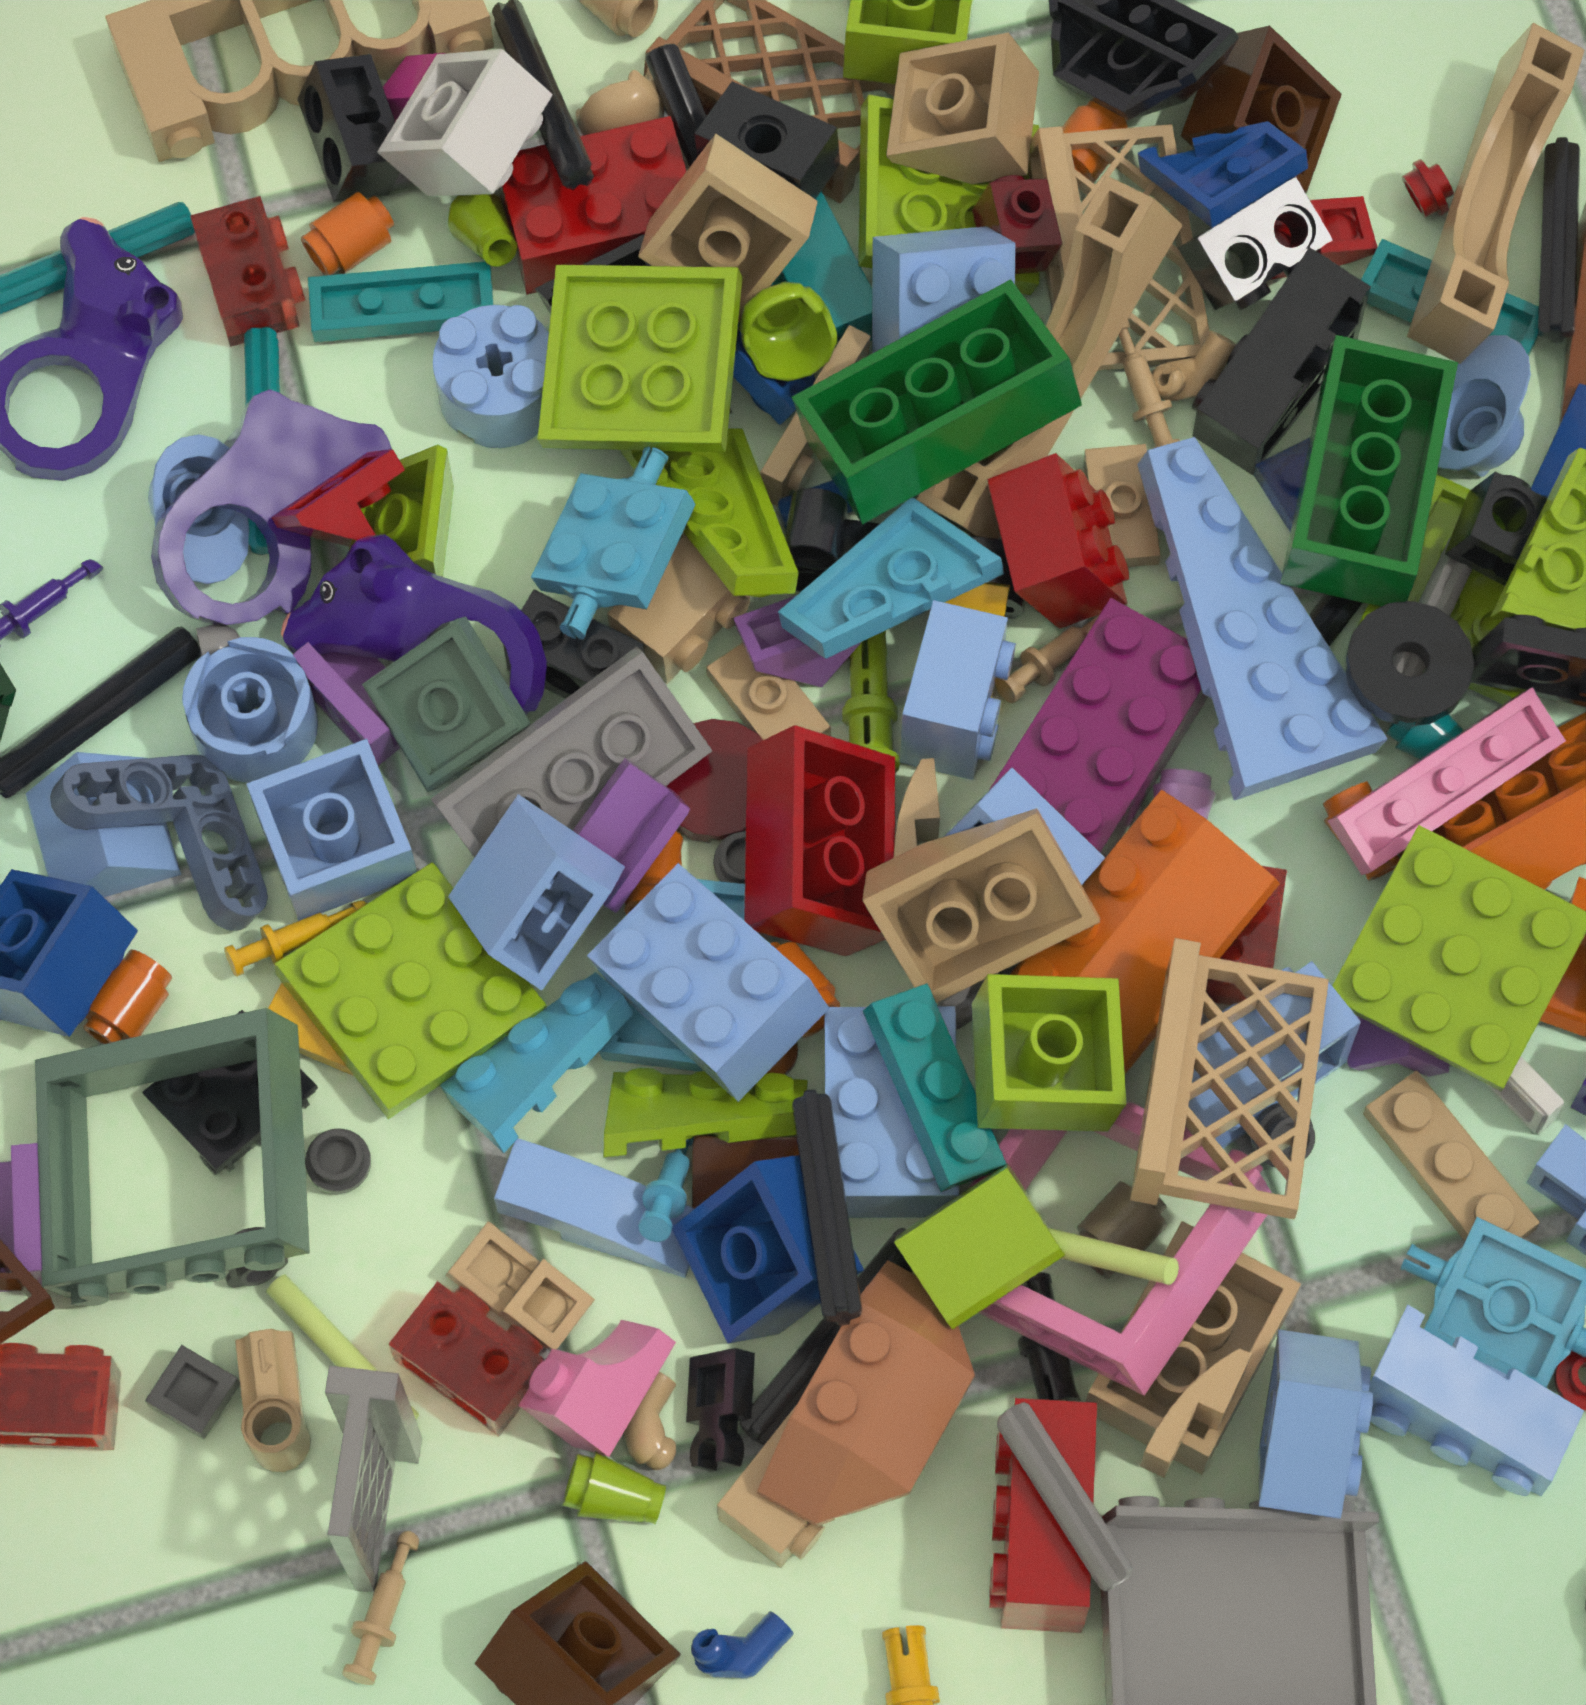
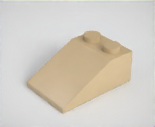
M1037 808L925 842L866 873L862 901L914 988L928 983L936 1003L984 980L987 974H996L1100 923L1099 914Z

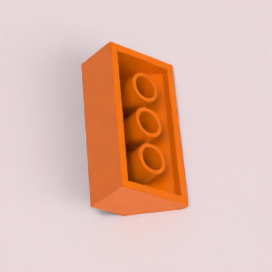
M1586 712L1557 727L1566 742L1432 832L1544 890L1550 886L1552 880L1579 865H1585ZM1405 850L1399 853L1400 857L1403 855Z
M1161 789L1082 886L1100 916V923L1021 961L1010 975L1119 978L1124 1072L1126 1074L1156 1037L1165 974L1174 939L1179 938L1200 942L1199 955L1220 959L1280 883L1210 821Z

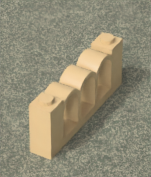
M149 0L105 15L115 52L158 162L171 158L190 157L199 152L203 147L214 144L215 140L212 131L231 135L255 129L264 124L277 108L279 98L299 106L297 98L313 65H293L279 58L270 45L260 19L314 0ZM323 0L339 39L337 49L325 60L371 54L379 78L387 81L406 56L483 51L494 48L490 15L483 0H411L418 16L411 28L397 37L378 39L368 37L357 30L350 20L342 0ZM244 24L261 65L258 76L250 85L236 92L218 93L209 91L201 86L192 75L181 46Z

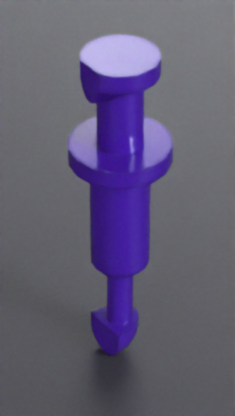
M85 560L81 563L80 568L63 580L52 578L16 604H12L8 600L0 604V611L3 615L0 618V641L12 632H15L23 639L30 635L29 624L67 599L69 588L86 576L91 580L104 567L95 560Z

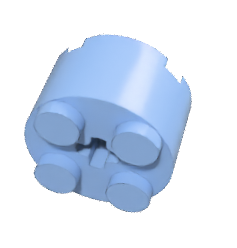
M487 305L477 307L458 317L448 319L439 330V338L433 353V371L441 412L448 425L457 433V430L473 438L474 443L487 448L517 446L533 439L538 434L549 332L536 319L534 312L528 307L522 305Z
M240 637L227 641L229 646L221 648L211 655L208 651L195 662L185 680L182 703L199 754L205 756L213 765L223 771L228 779L250 783L298 765L306 758L317 736L318 714L308 678L296 658L287 648L264 638Z

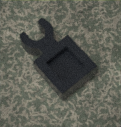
M732 1348L690 1357L686 1423L699 1426V1431L695 1435L690 1447V1463L692 1467L709 1472L717 1471L718 1463L731 1467H741L744 1458V1443L740 1434L737 1433L738 1421L752 1419L755 1353Z

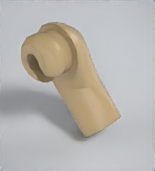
M1210 330L1196 357L1171 361L1157 366L1153 370L1152 376L1160 397L1171 401L1196 397L1210 378L1215 380L1219 378L1236 343L1222 334Z
M661 1372L657 1374L623 1433L629 1455L638 1464L645 1463L652 1470L666 1468L676 1455V1443L672 1438L665 1436L664 1427L659 1417L660 1412L675 1389L676 1383Z

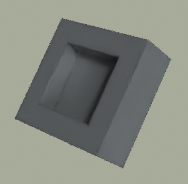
M181 1344L145 1399V1402L151 1409L205 1440L240 1386V1381L238 1377Z

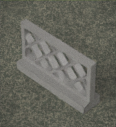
M329 1365L325 1395L340 1426L343 1437L327 1535L355 1591L374 1593L378 1580L395 1462L419 1464L422 1435L399 1373Z

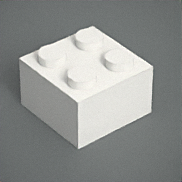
M503 49L437 54L377 153L427 196L493 194L511 176L513 171L512 162L523 143L530 139L540 128L543 121L542 112L553 94Z

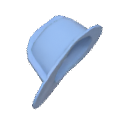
M1490 335L1461 364L1458 363L1438 468L1453 471L1467 469L1474 475L1484 477L1490 469L1497 468L1508 461L1519 449L1524 437V418L1520 411V406L1526 395L1531 376L1529 356L1521 343L1507 335Z
M198 434L179 438L165 448L155 464L154 475L150 482L148 493L150 512L154 517L155 527L161 515L174 500L229 449L228 446L217 438ZM219 507L208 509L195 519L186 533L183 549L186 570L193 582L211 584L225 581L240 569L248 554V517L239 511Z

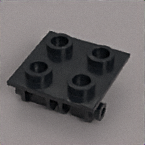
M241 1010V1011H239L237 1014L245 1013V1012H244L243 1010ZM257 1059L153 1082L142 1092L146 1099L200 1154L199 1158L215 1176L224 1168L231 1172L235 1168L233 1164L251 1150L250 1145L253 1142L258 1147H261ZM300 1069L302 1108L306 1109L310 1106L307 1099L316 1092L318 1086Z

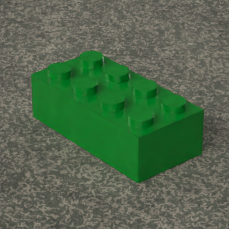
M1011 279L791 397L807 443L862 524L1082 406L1070 358Z
M1335 336L1321 383L1280 584L1380 607L1388 603L1408 601L1418 574L1458 362L1344 336Z

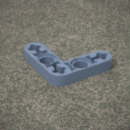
M192 754L81 763L71 766L53 787L50 795L53 811L63 823L75 829L88 830L173 822L203 909L209 919L217 926L231 931L245 929L266 907L268 900L267 888L227 777L223 771L213 765L205 756ZM189 779L192 786L181 787ZM137 780L145 784L150 789L154 802L147 804L134 799L127 790L126 781ZM75 788L78 789L80 795L76 796L74 794ZM199 788L204 790V795L201 794ZM97 797L92 805H89L87 798ZM202 831H213L219 834L228 845V854H218L211 851L202 839ZM227 890H229L232 898L227 897L225 893ZM238 899H242V900H243V902H244V906H243V907L241 906V903H240V901H239Z

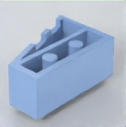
M1408 1304L1370 1382L1369 1392H1373L1370 1421L1391 1434L1405 1436L1408 1431L1432 1443L1430 1450L1450 1463L1467 1466L1468 1462H1471L1492 1472V1481L1511 1493L1529 1496L1530 1492L1542 1497L1553 1481L1584 1411L1516 1369H1509L1508 1374H1505L1474 1359L1479 1347L1462 1336L1456 1338L1453 1346L1420 1327L1425 1314Z

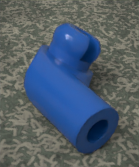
M769 1611L746 1637L718 1635L717 1630L713 1628L700 1631L692 1640L691 1654L695 1659V1665L698 1669L711 1677L748 1679L755 1676L791 1639L794 1632L778 1615Z

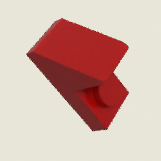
M393 449L367 452L271 518L279 529L351 547L361 538L376 535L361 508H365L385 497L391 491L387 482L404 472L405 469Z

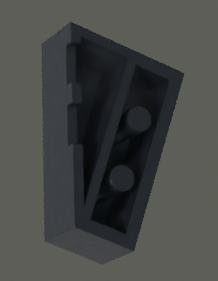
M1309 247L1250 333L1244 335L1236 344L1229 356L1227 366L1217 380L1210 378L1198 392L1192 404V409L1196 411L1192 436L1253 476L1320 391L1324 370L1335 336L1339 335L1358 340L1371 286Z

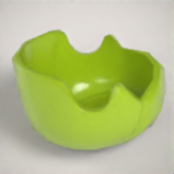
M782 282L763 288L744 305L738 328L741 332L742 345L752 359L757 371L764 377L789 382L812 376L830 361L837 344V331L829 308L810 286L804 287L800 283Z

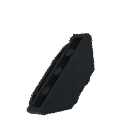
M1049 0V13L1053 19L1051 30L1053 76L1061 85L1127 120L1186 102L1198 89L1204 86L1212 74L1228 59L1239 39L1233 28L1176 0Z

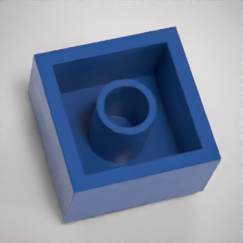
M11 869L0 885V1020L70 1037L77 1025L86 1018L92 1002L112 971L122 962L124 953L138 930L93 886Z
M799 1155L754 1161L672 1226V1231L728 1344L778 1335L820 1304ZM854 1250L857 1275L864 1271V1268Z

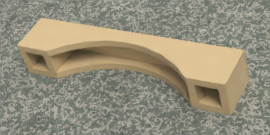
M1534 22L1499 60L1407 334L1408 338L1459 364L1494 331L1509 285L1507 253L1517 211L1540 153L1571 94L1585 49Z
M1107 175L1074 229L1070 257L1061 289L1046 324L1048 330L1070 358L1080 399L1183 226L1156 199ZM1074 410L921 492L916 500L969 535L999 539L1001 534L987 479L1047 457Z

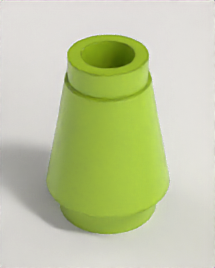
M493 193L458 195L453 200L449 208L448 227L452 236L491 266L499 267L509 263L517 252V243L501 199Z
M596 1451L593 1457L577 1453L567 1482L562 1506L576 1509L577 1517L641 1523L644 1521L656 1524L663 1504L666 1485L656 1483L654 1480Z

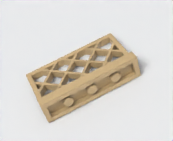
M1172 124L1063 133L1062 126L1039 128L1031 139L1028 176L1029 179L1047 178L1063 243L1045 270L1051 308L1053 309L1061 289L1070 257L1074 229L1083 215L1082 212L1092 200L1105 176L1110 177L1113 171L1117 169L1144 190V194L1151 195L1167 207L1170 213L1183 225L1175 238L1176 246L1172 244L1165 255L1180 267L1183 282L1175 293L1172 294L1153 278L1151 279L1145 290L1165 306L1150 326L1131 313L1128 318L1130 329L1141 336L1134 346L1135 350L1142 356L1145 355L1149 366L1196 357L1210 331L1202 288L1178 247L1193 238L1188 209L1142 174L1140 169L1124 158L1133 145L1158 143L1160 157L1177 154ZM1124 146L1120 153L1111 147ZM1091 149L1110 164L1096 184L1075 169L1072 150ZM1079 190L1087 195L1082 202L1080 201ZM1184 291L1187 305L1179 299ZM1170 310L1191 325L1194 345L1175 346L1155 331ZM1146 342L1155 347L1153 349H1142ZM1125 352L1108 353L1098 371L1122 369V364L1126 357Z
M1175 938L1165 974L1130 1200L1157 1205L1159 1195L1161 1194L1295 1220L1299 1207L1329 979L1199 955L1200 942ZM1212 979L1233 983L1247 999L1222 1012L1206 993L1207 980ZM1282 993L1311 998L1309 1013L1288 1025L1269 1001ZM1256 1009L1274 1030L1275 1034L1251 1047L1232 1023ZM1202 1012L1210 1020L1201 1025ZM1219 1031L1238 1056L1214 1070L1198 1051L1197 1045ZM1306 1031V1039L1304 1044V1042L1299 1038L1298 1035ZM1285 1044L1300 1061L1302 1068L1299 1072L1280 1082L1261 1057ZM1248 1066L1266 1087L1267 1091L1243 1105L1223 1080ZM1195 1069L1201 1078L1192 1083ZM1299 1087L1298 1098L1296 1101L1295 1098L1290 1094V1092L1294 1091ZM1211 1089L1230 1113L1205 1127L1188 1105L1191 1099ZM1277 1101L1294 1121V1127L1272 1140L1252 1115ZM1240 1124L1258 1145L1259 1149L1234 1163L1215 1138ZM1186 1127L1193 1136L1183 1141ZM1291 1145L1288 1159L1282 1150ZM1201 1146L1222 1170V1172L1207 1181L1178 1175L1180 1159ZM1269 1159L1286 1179L1285 1193L1280 1195L1258 1191L1244 1174Z

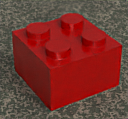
M1057 453L987 479L1016 594L1059 629L1100 615L1110 598L1124 605L1128 604L1122 583L1129 580L1128 566L1120 548L1112 544L1108 526L1115 524L1112 505L1104 490L1093 488L1081 469L1074 470Z

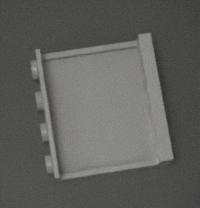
M1130 1496L1119 1499V1506L1116 1505L1102 1516L1105 1524L1133 1566L1132 1575L1125 1582L1113 1589L1101 1590L1106 1705H1377L1365 1531L1379 1523L1378 1512H1356L1353 1502L1344 1501L1341 1519L1260 1507L1259 1500L1249 1503V1509L1225 1508L1224 1499L1213 1497L1186 1500L1184 1507H1160V1501L1157 1497Z

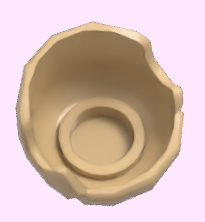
M647 68L645 76H642L637 70H632L628 75V80L610 84L595 92L581 109L578 108L575 114L581 133L588 135L663 118L664 104L650 70Z

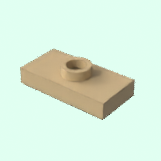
M1146 444L1085 449L1084 466L1088 482L1096 490H1104L1113 508L1115 524L1108 526L1112 544L1120 548L1128 567L1159 565L1161 553L1158 530L1154 525L1137 465L1147 452Z
M743 643L706 667V675L746 727L758 733L763 740L793 725L828 736L831 735V726L794 680L755 671Z

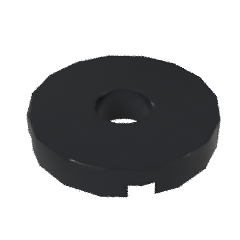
M1415 601L1388 603L1365 616L1350 638L1346 653L1347 668L1345 671L1348 686L1362 707L1383 721L1398 724L1399 721L1405 723L1416 722L1414 726L1432 724L1452 713L1468 691L1475 663L1470 640L1456 620L1437 607ZM1399 652H1412L1423 660L1426 671L1414 677L1403 675L1393 665L1392 657Z

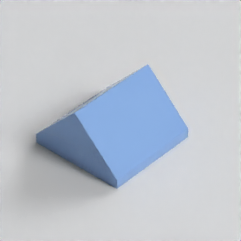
M76 752L25 793L48 877L93 886L103 897H107L181 875L167 822L88 830L75 829L63 823L51 807L50 795L52 789L71 766L81 763L142 759L144 757ZM137 780L126 781L127 790L134 799L147 804L154 802L153 795L145 784ZM75 788L74 794L76 796L80 795L78 789ZM97 797L87 798L89 805H92Z

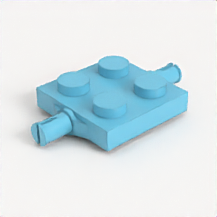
M650 447L644 448L633 475L628 478L614 479L580 473L531 575L532 580L540 591L567 595L573 599L566 617L559 627L564 634L576 639L578 637L579 640L585 638L586 631L596 610L601 607L624 605L641 609L648 608L696 504L687 490L656 485L669 459L663 451L653 447L652 450Z
M1479 1217L1476 1218L1463 1247L1448 1262L1416 1247L1415 1244L1411 1245L1407 1255L1428 1264L1430 1268L1427 1269L1405 1258L1400 1270H1405L1436 1285L1434 1308L1424 1327L1428 1332L1453 1346L1457 1337L1462 1336L1479 1347L1474 1359L1505 1374H1508L1509 1369H1516L1546 1388L1557 1366L1571 1354V1351L1586 1358V1328L1583 1327L1586 1310V1268Z

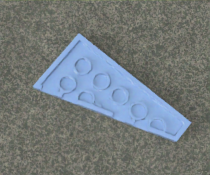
M1192 437L1147 450L1137 465L1154 525L1162 530L1166 537L1170 556L1165 563L1170 580L1179 582L1184 604L1179 612L1203 694L1211 698L1219 722L1214 729L1219 751H1227L1234 775L1229 779L1228 783L1233 800L1235 801L1376 753L1388 738L1372 713L1361 706L1349 688L1344 669L1292 588L1288 585L1280 584L1282 572L1197 439Z

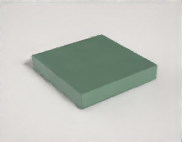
M466 616L454 620L362 684L427 792L439 788L531 725V722Z

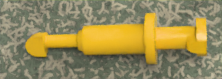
M363 900L351 903L352 907L330 916L322 915L319 912L275 931L272 930L269 924L260 927L261 940L239 949H235L233 945L224 947L230 968L235 977L244 974L243 967L270 957L275 965L276 962L284 958L283 954L298 949L368 903Z

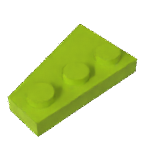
M1578 448L1568 455L1490 618L1502 621L1505 617L1509 618L1514 615H1532L1545 620L1546 626L1568 631L1576 628H1586V449Z
M635 1068L628 1072H613L604 1129L603 1158L627 1155V1143L659 1140L658 1145L664 1151L686 1148V1139H690L695 1135L714 1133L720 1140L728 1143L796 1135L792 1104L794 1099L804 1096V1091L808 1089V1080L792 1079L780 1073H767L738 1102L705 1071H699L692 1075L662 1074L660 1071L652 1068Z

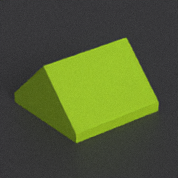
M437 444L400 459L405 471L387 482L391 491L379 501L361 508V511L376 535H387L400 546L415 564L443 577L454 485L447 448Z
M1008 1163L897 1235L894 1241L952 1330L1065 1256Z

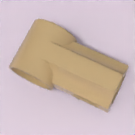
M272 1328L249 1332L245 1337L235 1340L244 1413L241 1431L252 1455L263 1468L272 1472H286L296 1468L305 1460L310 1450L311 1441L304 1421L294 1334L292 1331H279ZM275 1423L292 1425L289 1436L282 1443L276 1445L261 1443V1436L270 1425Z

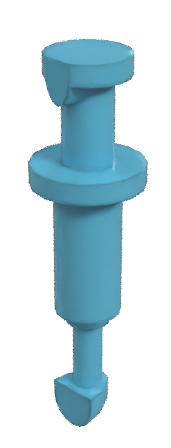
M693 1137L686 1139V1148L675 1149V1152L666 1155L658 1180L650 1182L644 1190L642 1200L647 1210L643 1213L638 1227L641 1235L647 1240L661 1242L669 1238L673 1228L670 1219L676 1218L684 1212L687 1204V1195L682 1187L690 1167V1161L686 1153L688 1147L693 1145Z

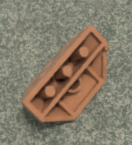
M889 1260L861 1293L862 1313L860 1317L850 1320V1324L841 1326L792 1412L757 1490L758 1495L815 1526H820L834 1521L835 1518L860 1512L910 1495L975 1378L959 1326L952 1330L917 1276Z

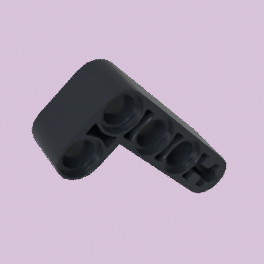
M806 488L794 492L790 502L785 539L798 570L796 591L801 592L880 523L866 522L862 524L858 520L847 519L846 500L832 491ZM968 535L1001 558L1004 574L989 582L1010 585L1005 617L1015 619L1021 616L1024 612L1025 600L1014 591L1002 539Z

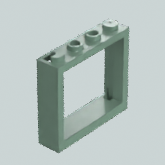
M262 1008L35 1060L42 1251L41 1277L43 1288L70 1298L71 1305L96 1306L108 1302V1294L123 1291L138 1295L156 1294L167 1289V1282L182 1279L196 1283L215 1282L226 1277V1270L240 1267L256 1271L274 1270L285 1265V1258L310 1253L297 1024L268 1008ZM257 1059L265 1228L92 1264L86 1097Z

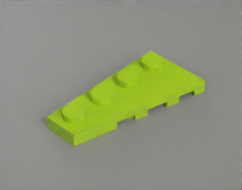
M728 428L726 452L663 451L669 459L656 485L687 490L696 505L683 532L733 596L748 595L758 598L772 594H795L798 570L743 428ZM620 450L621 454L635 470L643 450Z

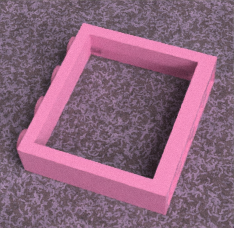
M1128 1102L1108 1132H1094L1138 1151L1144 1108ZM1186 1127L1183 1141L1193 1136ZM1010 1129L1000 1142L999 1148L1006 1163L1012 1168L1025 1191L1067 1131ZM1202 1146L1180 1159L1179 1171L1200 1180L1207 1181L1222 1172ZM1232 1149L1228 1154L1234 1163L1248 1156L1236 1149ZM1260 1164L1244 1174L1258 1191L1272 1193L1260 1174L1263 1170ZM988 1175L975 1179L971 1183L969 1188L978 1183L979 1181H981L982 1179H984L985 1177H987ZM1210 1204L1174 1256L1179 1264L1176 1280L1171 1285L1156 1282L1122 1333L1106 1327L1023 1285L1007 1293L980 1311L979 1314L1145 1396L1267 1214Z

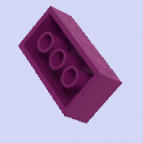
M1110 598L991 788L1013 768L1106 858L1122 838L1153 788V785L1161 775V771L1166 767L1208 699V696L1202 692L1188 640Z

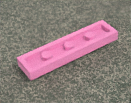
M1527 689L1328 820V823L1360 874L1365 875L1405 850L1418 825L1430 831L1435 830L1566 742L1534 689Z

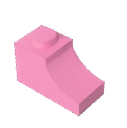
M621 1320L615 1330L602 1343L587 1352L576 1355L552 1349L546 1360L541 1362L534 1370L530 1378L529 1389L518 1406L572 1447L593 1453L596 1451L601 1455L610 1457L676 1342L659 1328Z

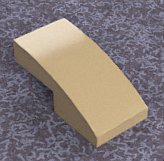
M934 758L921 759L911 777L898 816L894 858L917 847V842L932 841L939 838L940 811Z
M489 1221L445 1275L492 1312L549 1351L552 1349L557 1350L595 1301L592 1296L544 1258L541 1261L537 1260Z
M1241 1348L1235 1350L1201 1374L1183 1392L1155 1430L1144 1451L1140 1467L1165 1478L1192 1419L1216 1430L1219 1429L1252 1356L1251 1353Z

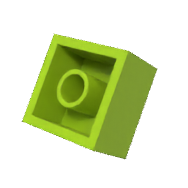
M850 0L845 32L843 78L896 84L900 53L968 40L974 0Z
M987 974L972 1002L978 1128L1108 1132L1127 1104L1119 978Z

